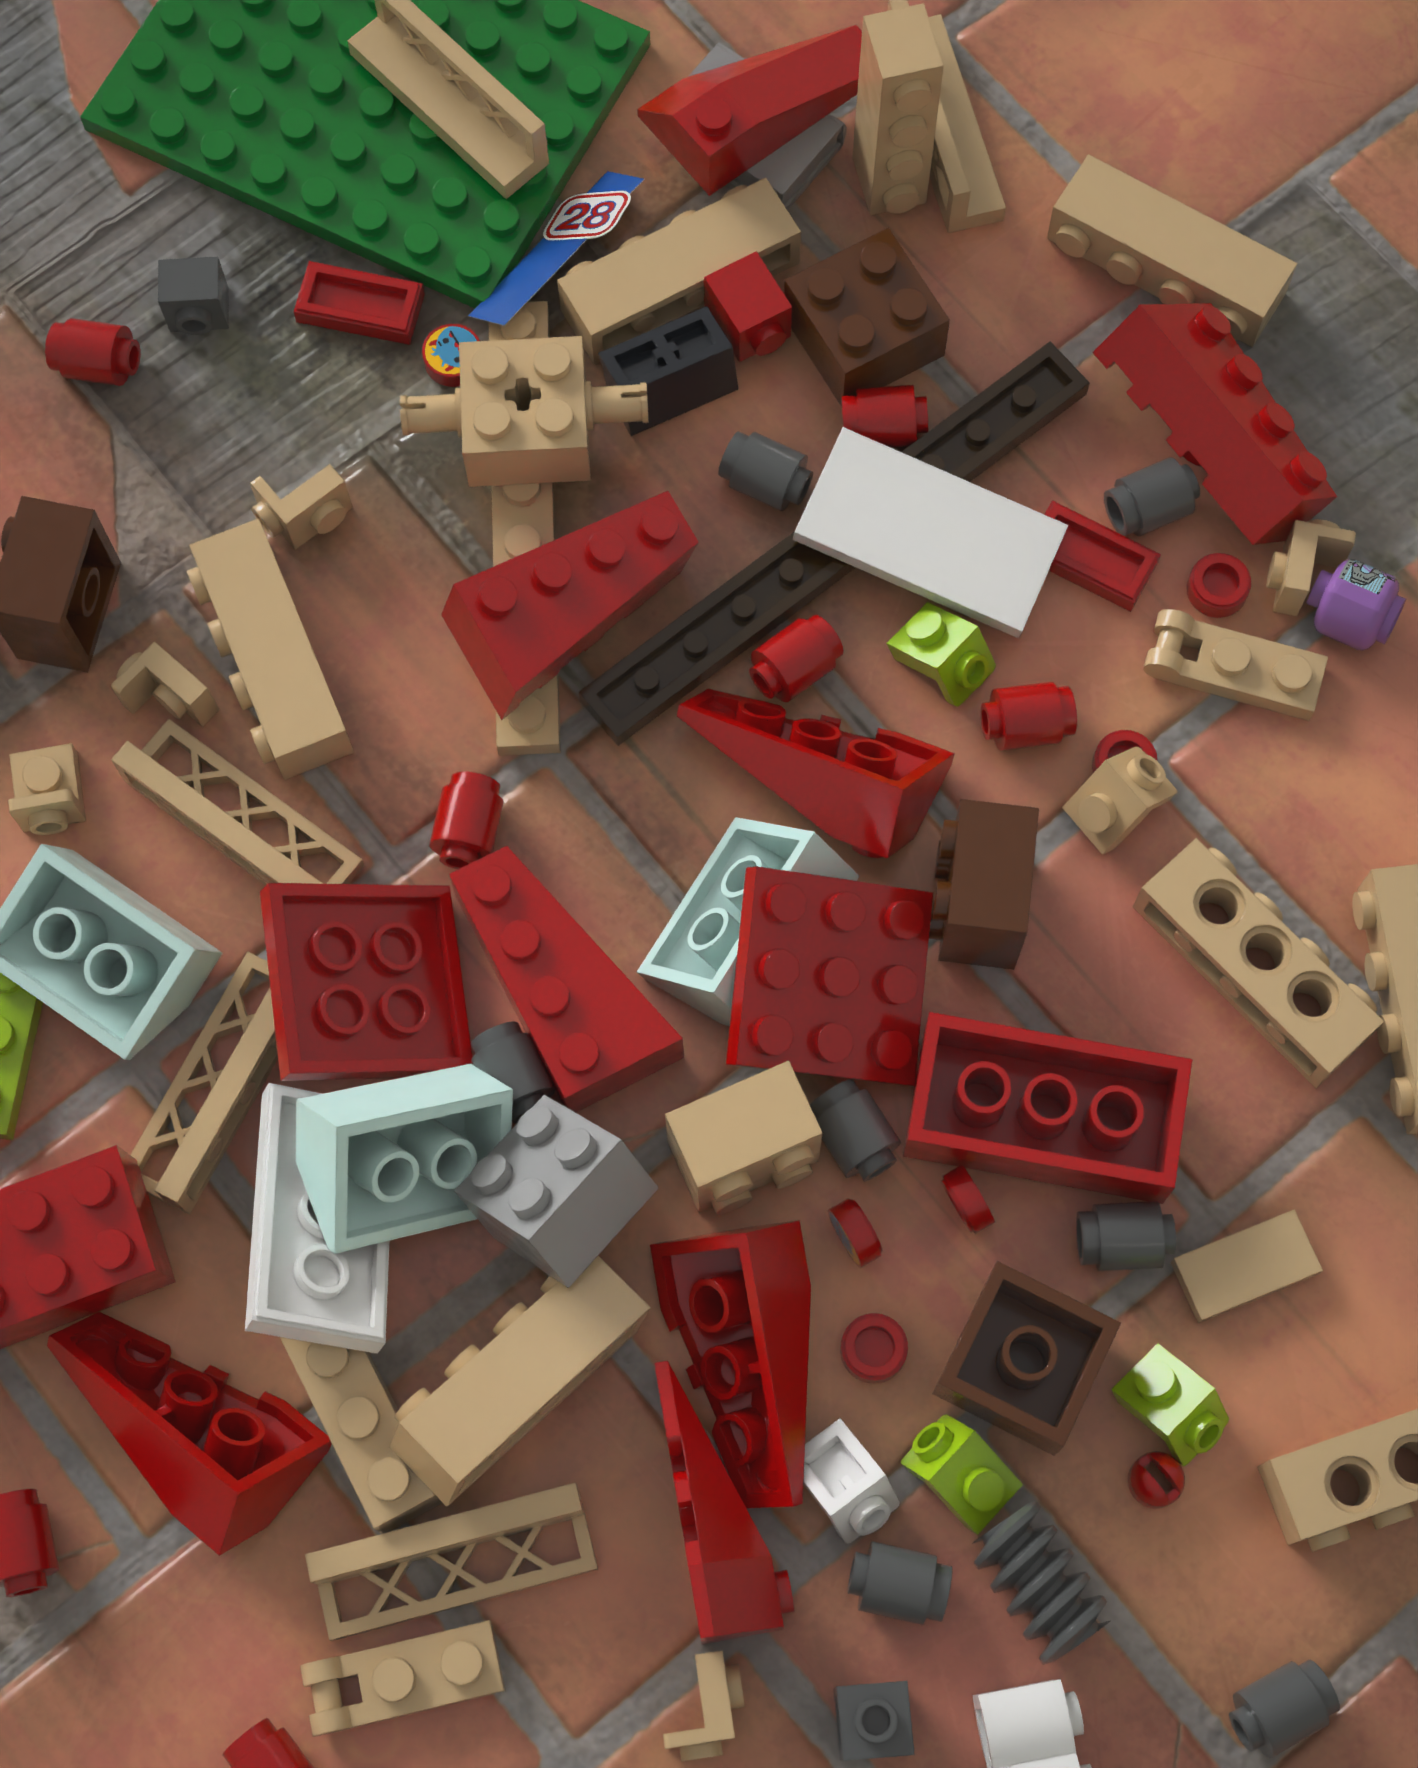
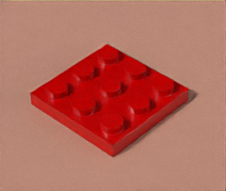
M758 866L747 867L726 1065L770 1069L789 1060L795 1073L915 1086L933 892Z
M268 883L260 891L281 1081L402 1078L472 1064L471 1059L473 1056L450 885Z

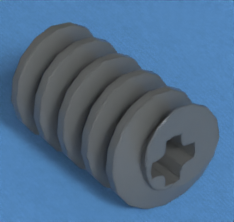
M1034 1501L1023 1506L973 1542L983 1541L985 1544L975 1559L974 1564L977 1569L995 1565L1000 1566L1001 1570L990 1585L994 1593L1013 1588L1016 1589L1018 1593L1006 1611L1010 1617L1028 1612L1033 1614L1034 1617L1023 1632V1636L1026 1640L1044 1636L1049 1637L1050 1642L1039 1658L1044 1665L1056 1661L1087 1640L1110 1621L1097 1623L1096 1621L1107 1603L1104 1596L1098 1595L1082 1600L1079 1597L1090 1580L1088 1573L1079 1572L1067 1576L1063 1574L1064 1569L1074 1555L1072 1550L1065 1548L1053 1552L1047 1551V1546L1058 1531L1055 1526L1047 1525L1032 1529L1030 1526L1041 1508L1039 1503Z

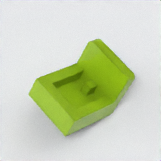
M926 602L886 643L895 660L936 680L945 700L956 707L960 706L981 686L996 668V663L977 625L929 602Z
M1159 1343L1111 1389L1117 1402L1162 1438L1171 1455L1183 1466H1186L1198 1453H1205L1218 1442L1224 1427L1229 1422V1417L1216 1389Z
M947 1414L941 1416L937 1422L923 1428L915 1437L912 1449L901 1460V1464L909 1473L925 1482L958 1520L977 1535L1023 1486L1021 1481L975 1430Z

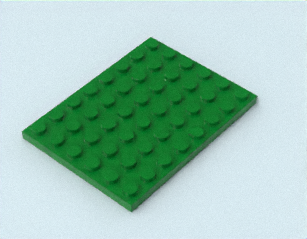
M158 0L80 118L84 129L90 133L415 282L423 283L424 286L475 309L481 302L490 297L497 285L519 264L651 45L650 31L579 0H410L545 123L549 164L507 199L350 55L347 40L377 17L374 0Z

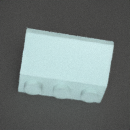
M735 817L637 970V973L645 980L720 1024L730 1026L746 868L758 866L857 881L859 875L814 831Z
M41 844L0 908V973L124 1060L132 1059L189 1007L223 954L217 948L71 849Z
M466 1064L296 1099V1164L327 1248L336 1254L476 1220L475 1215L454 1191L469 1176L475 1165L485 1158L511 1131L513 1089L474 1065Z

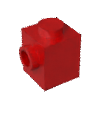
M757 251L704 277V306L709 308L733 346V353L739 363L756 354L758 356L768 355L780 348L786 339L791 337L792 305Z

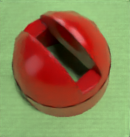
M1160 1451L1148 1452L1139 1457L1132 1464L1128 1473V1487L1132 1496L1140 1504L1149 1508H1163L1172 1504L1180 1497L1185 1486V1475L1179 1462L1173 1456ZM1151 1461L1174 1487L1167 1495L1155 1478L1144 1468Z

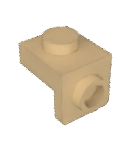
M331 464L282 499L277 496L261 476L250 482L257 504L251 508L256 519L259 518L262 527L272 538L281 533L295 550L316 534H325L335 529L344 520L346 513L353 508L346 483Z
M1315 519L1307 522L1295 520L1283 546V552L1274 551L1268 571L1266 586L1267 588L1276 589L1273 612L1297 616L1310 591L1314 563L1337 568L1339 564L1347 560L1354 546L1356 533L1351 530L1341 529L1337 524L1327 520Z
M1133 747L1105 760L1062 808L1103 855L1115 849L1152 809L1169 802L1177 793V789L1166 778L1165 771L1157 760L1145 754L1141 748Z
M723 1650L695 1654L705 1728L663 1734L665 1749L679 1747L681 1761L723 1755L721 1741L735 1739L731 1709L745 1707L739 1664L725 1666Z

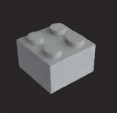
M543 1095L531 1109L520 1117L518 1123L497 1146L475 1165L469 1176L454 1192L494 1239L569 1288L659 1188L620 1138L548 1096Z

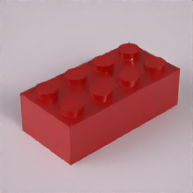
M929 1012L923 1034L903 1157L957 1167L963 1165L965 1168L1148 1202L1158 1201L1159 1204H1163L1175 1189L1193 1059Z
M117 1145L0 1189V1349L176 1282L137 1160Z

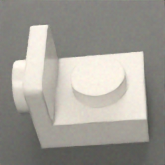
M839 1418L805 1444L803 1485L829 1517L842 1540L849 1544L859 1536L869 1535L881 1528L888 1520L891 1512L899 1506L900 1502L886 1474L842 1419Z

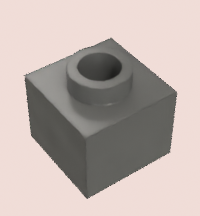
M218 257L158 260V303L170 332L202 335L210 330L229 329L228 284Z

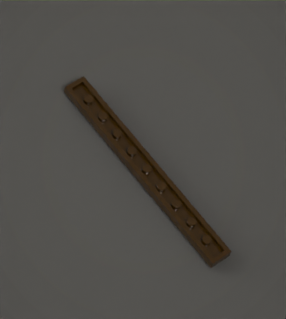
M1050 341L904 449L902 453L971 482L1087 395L1090 382ZM793 532L580 690L579 700L619 746L856 567L792 540Z

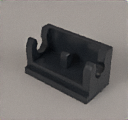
M707 306L598 353L603 366L606 386L647 383L649 423H642V421L624 422L631 436L738 390L733 346Z

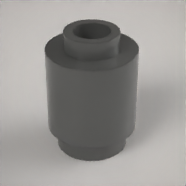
M738 431L732 437L724 452L718 475L729 480L730 488L780 511H784L790 502L796 505L802 502L811 484L813 471L806 469L807 455L759 433L753 432L748 436Z
M1169 457L1117 479L1114 488L1104 492V504L1108 517L1119 534L1126 536L1134 533L1137 536H1141L1193 514L1195 511V499L1200 496V487L1193 470L1187 464L1180 465L1174 458Z
M512 1021L494 1026L482 1032L471 1041V1046L475 1053L471 1059L472 1064L513 1089L512 1122L514 1124H517L520 1117L531 1109L543 1095L550 1098L555 1093V1087L529 1033L522 1032L518 1022Z
M853 1079L846 1080L832 1087L810 1104L823 1133L822 1141L846 1178L860 1174L863 1181H868L896 1163L897 1159L892 1152L901 1144L900 1139L867 1089L859 1090Z
M1158 1201L1094 1204L1092 1211L1077 1212L1076 1238L1081 1265L1096 1264L1098 1271L1163 1268L1165 1255L1175 1254L1176 1229L1173 1215L1162 1214Z
M871 1541L868 1554L855 1552L847 1593L859 1596L858 1611L923 1625L926 1619L942 1622L950 1592L952 1566L937 1563L936 1555Z
M1307 1660L1300 1665L1291 1661L1233 1694L1235 1710L1229 1713V1719L1236 1735L1250 1752L1259 1749L1266 1757L1272 1758L1329 1725V1716L1340 1710V1704L1328 1677L1314 1661Z

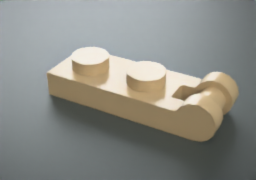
M1164 609L1158 613L1154 627V633L1158 636L1156 647L1151 648L1147 653L1143 667L1146 674L1162 681L1308 721L1311 719L1315 711L1328 656L1196 621L1192 616L1180 610ZM1182 645L1199 649L1196 661L1185 659L1180 654Z
M490 1620L300 1665L304 1687L311 1686L316 1712L309 1715L313 1737L506 1691L493 1625ZM358 1676L363 1702L343 1707L338 1680Z

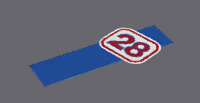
M607 171L587 193L577 194L563 201L543 232L544 238L497 285L490 297L481 302L468 316L505 326L587 239L601 237L617 225L631 201L630 194L645 179Z

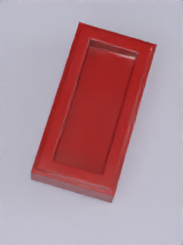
M309 261L293 312L298 323L410 345L425 292L423 283Z
M1052 500L1044 515L1065 523L1068 527L1049 571L1131 612L1155 570L1161 554Z

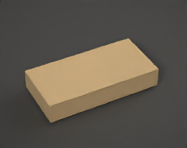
M1295 1209L1175 1257L1170 1262L1198 1323L1309 1279L1323 1271Z

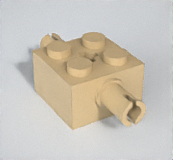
M582 336L459 342L460 387L455 388V394L400 396V406L403 408L400 409L403 435L458 431V436L462 437V455L469 487L591 481L589 430H594V424L641 421L642 423H649L646 382L636 385L592 387L591 381H586Z

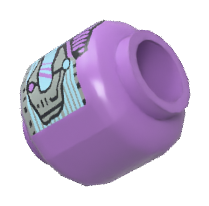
M1348 559L1339 564L1333 574L1325 570L1320 572L1310 592L1307 604L1317 608L1314 616L1316 631L1352 648L1363 651L1370 648L1376 641L1382 644L1387 642L1404 607L1406 598L1398 595L1399 582L1394 576L1355 559Z

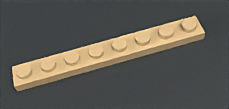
M548 301L527 302L505 326L489 322V341L550 338ZM554 483L492 486L493 567L555 540ZM559 673L541 689L537 688L520 702L519 706L503 720H501L496 711V747L499 756L561 753Z

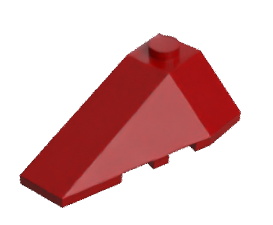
M853 25L683 78L637 109V115L710 196L857 95L862 30L857 25Z
M709 688L679 704L678 718L830 837L851 844L855 852L871 858L884 857L888 859L914 839L952 765L955 754L899 732L878 728L875 739L843 732L840 730L841 719L821 715L820 720L810 718L787 719L786 710L781 705Z
M800 1220L750 1226L650 1244L662 1315L670 1332L678 1329L693 1362L685 1370L693 1389L703 1387L716 1417L712 1429L713 1437L731 1480L745 1507H794L803 1504L811 1282Z
M98 1312L49 1335L47 1347L171 1515L219 1556L267 1528L331 1448L332 1443L329 1436L285 1400L266 1391L257 1399L228 1385L229 1373L212 1365H209L203 1373L171 1358L172 1352L168 1344L104 1313Z
M656 1362L654 1365L701 1644L783 1630L782 1614L795 1612L788 1571L774 1572L772 1556L669 1362Z

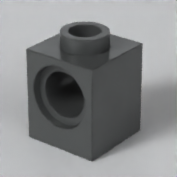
M907 1681L836 1686L833 1688L840 1761L915 1755Z

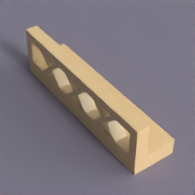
M374 0L377 17L347 40L351 56L505 199L510 197L549 164L544 122L412 1Z
M888 0V11L909 6L907 0ZM941 14L928 17L944 65L930 180L947 232L952 233L1003 221L1006 206Z
M170 719L165 722L142 750L127 740L111 759L127 784L265 885L268 883L323 884L301 868L300 856L328 853L342 864L326 884H350L364 867V862L360 857ZM175 742L191 754L193 774L175 776L157 761L170 745ZM201 762L214 771L202 773ZM232 783L239 789L241 809L223 811L205 798L204 786ZM249 797L262 805V807L250 808ZM280 818L288 825L290 845L272 847L253 833L252 821ZM297 832L302 834L311 842L298 844Z
M248 951L131 1153V1156L137 1160L142 1172L154 1150L175 1143L179 1144V1148L159 1182L143 1174L141 1175L148 1194L189 1215L278 1060L271 989L269 988L256 1013L252 1015H247L241 996L244 994L255 973L269 979L268 962ZM237 1008L239 1019L228 1022L234 1009ZM243 1030L244 1034L224 1069L216 1072L210 1051L217 1039ZM204 1063L207 1075L195 1078ZM211 1086L212 1090L192 1125L184 1128L178 1109L187 1093ZM172 1119L175 1131L163 1135Z
M576 1483L305 1554L310 1582L318 1585L330 1641L598 1570L579 1488ZM572 1520L580 1559L552 1566L530 1552L545 1526ZM531 1530L522 1547L506 1538ZM496 1540L517 1553L503 1579L486 1584L463 1569L478 1544ZM465 1548L456 1564L440 1556V1554ZM430 1558L451 1571L437 1596L431 1599L417 1601L397 1588L410 1564L414 1561ZM525 1559L542 1568L516 1575ZM398 1566L389 1582L373 1573ZM362 1575L384 1589L369 1615L342 1622L334 1586L335 1582ZM458 1577L475 1586L450 1593ZM392 1594L408 1604L383 1611Z

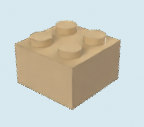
M789 1060L665 1114L668 1145L699 1214L711 1208H714L716 1215H722L738 1209L753 1199L750 1191L773 1181L778 1189L795 1184L811 1175L813 1171L810 1165L819 1160L823 1133Z

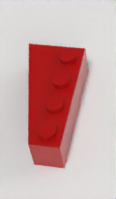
M1211 303L1140 304L1093 351V354L1106 369L1116 363L1129 378L1133 385L1126 391L1127 395L1141 411L1150 406L1158 413L1172 430L1171 435L1166 439L1167 443L1180 458L1184 457L1190 463L1203 467L1208 475L1204 478L1202 485L1252 545L1286 541L1295 520L1304 522L1311 520L1337 497L1326 480L1327 472L1325 467L1316 456L1307 451L1294 431L1295 424L1291 415L1284 407L1275 402L1262 382L1263 375L1259 366L1254 360L1243 353L1230 333L1231 325L1229 320L1219 309Z
M665 491L453 584L441 616L499 717L503 720L537 688L541 689L553 679L572 659L583 650L587 651L623 617H628L679 575L699 542L669 491Z
M508 846L449 874L455 896L525 1032L529 1033L555 1090L565 1107L577 1113L684 1058L683 1038Z

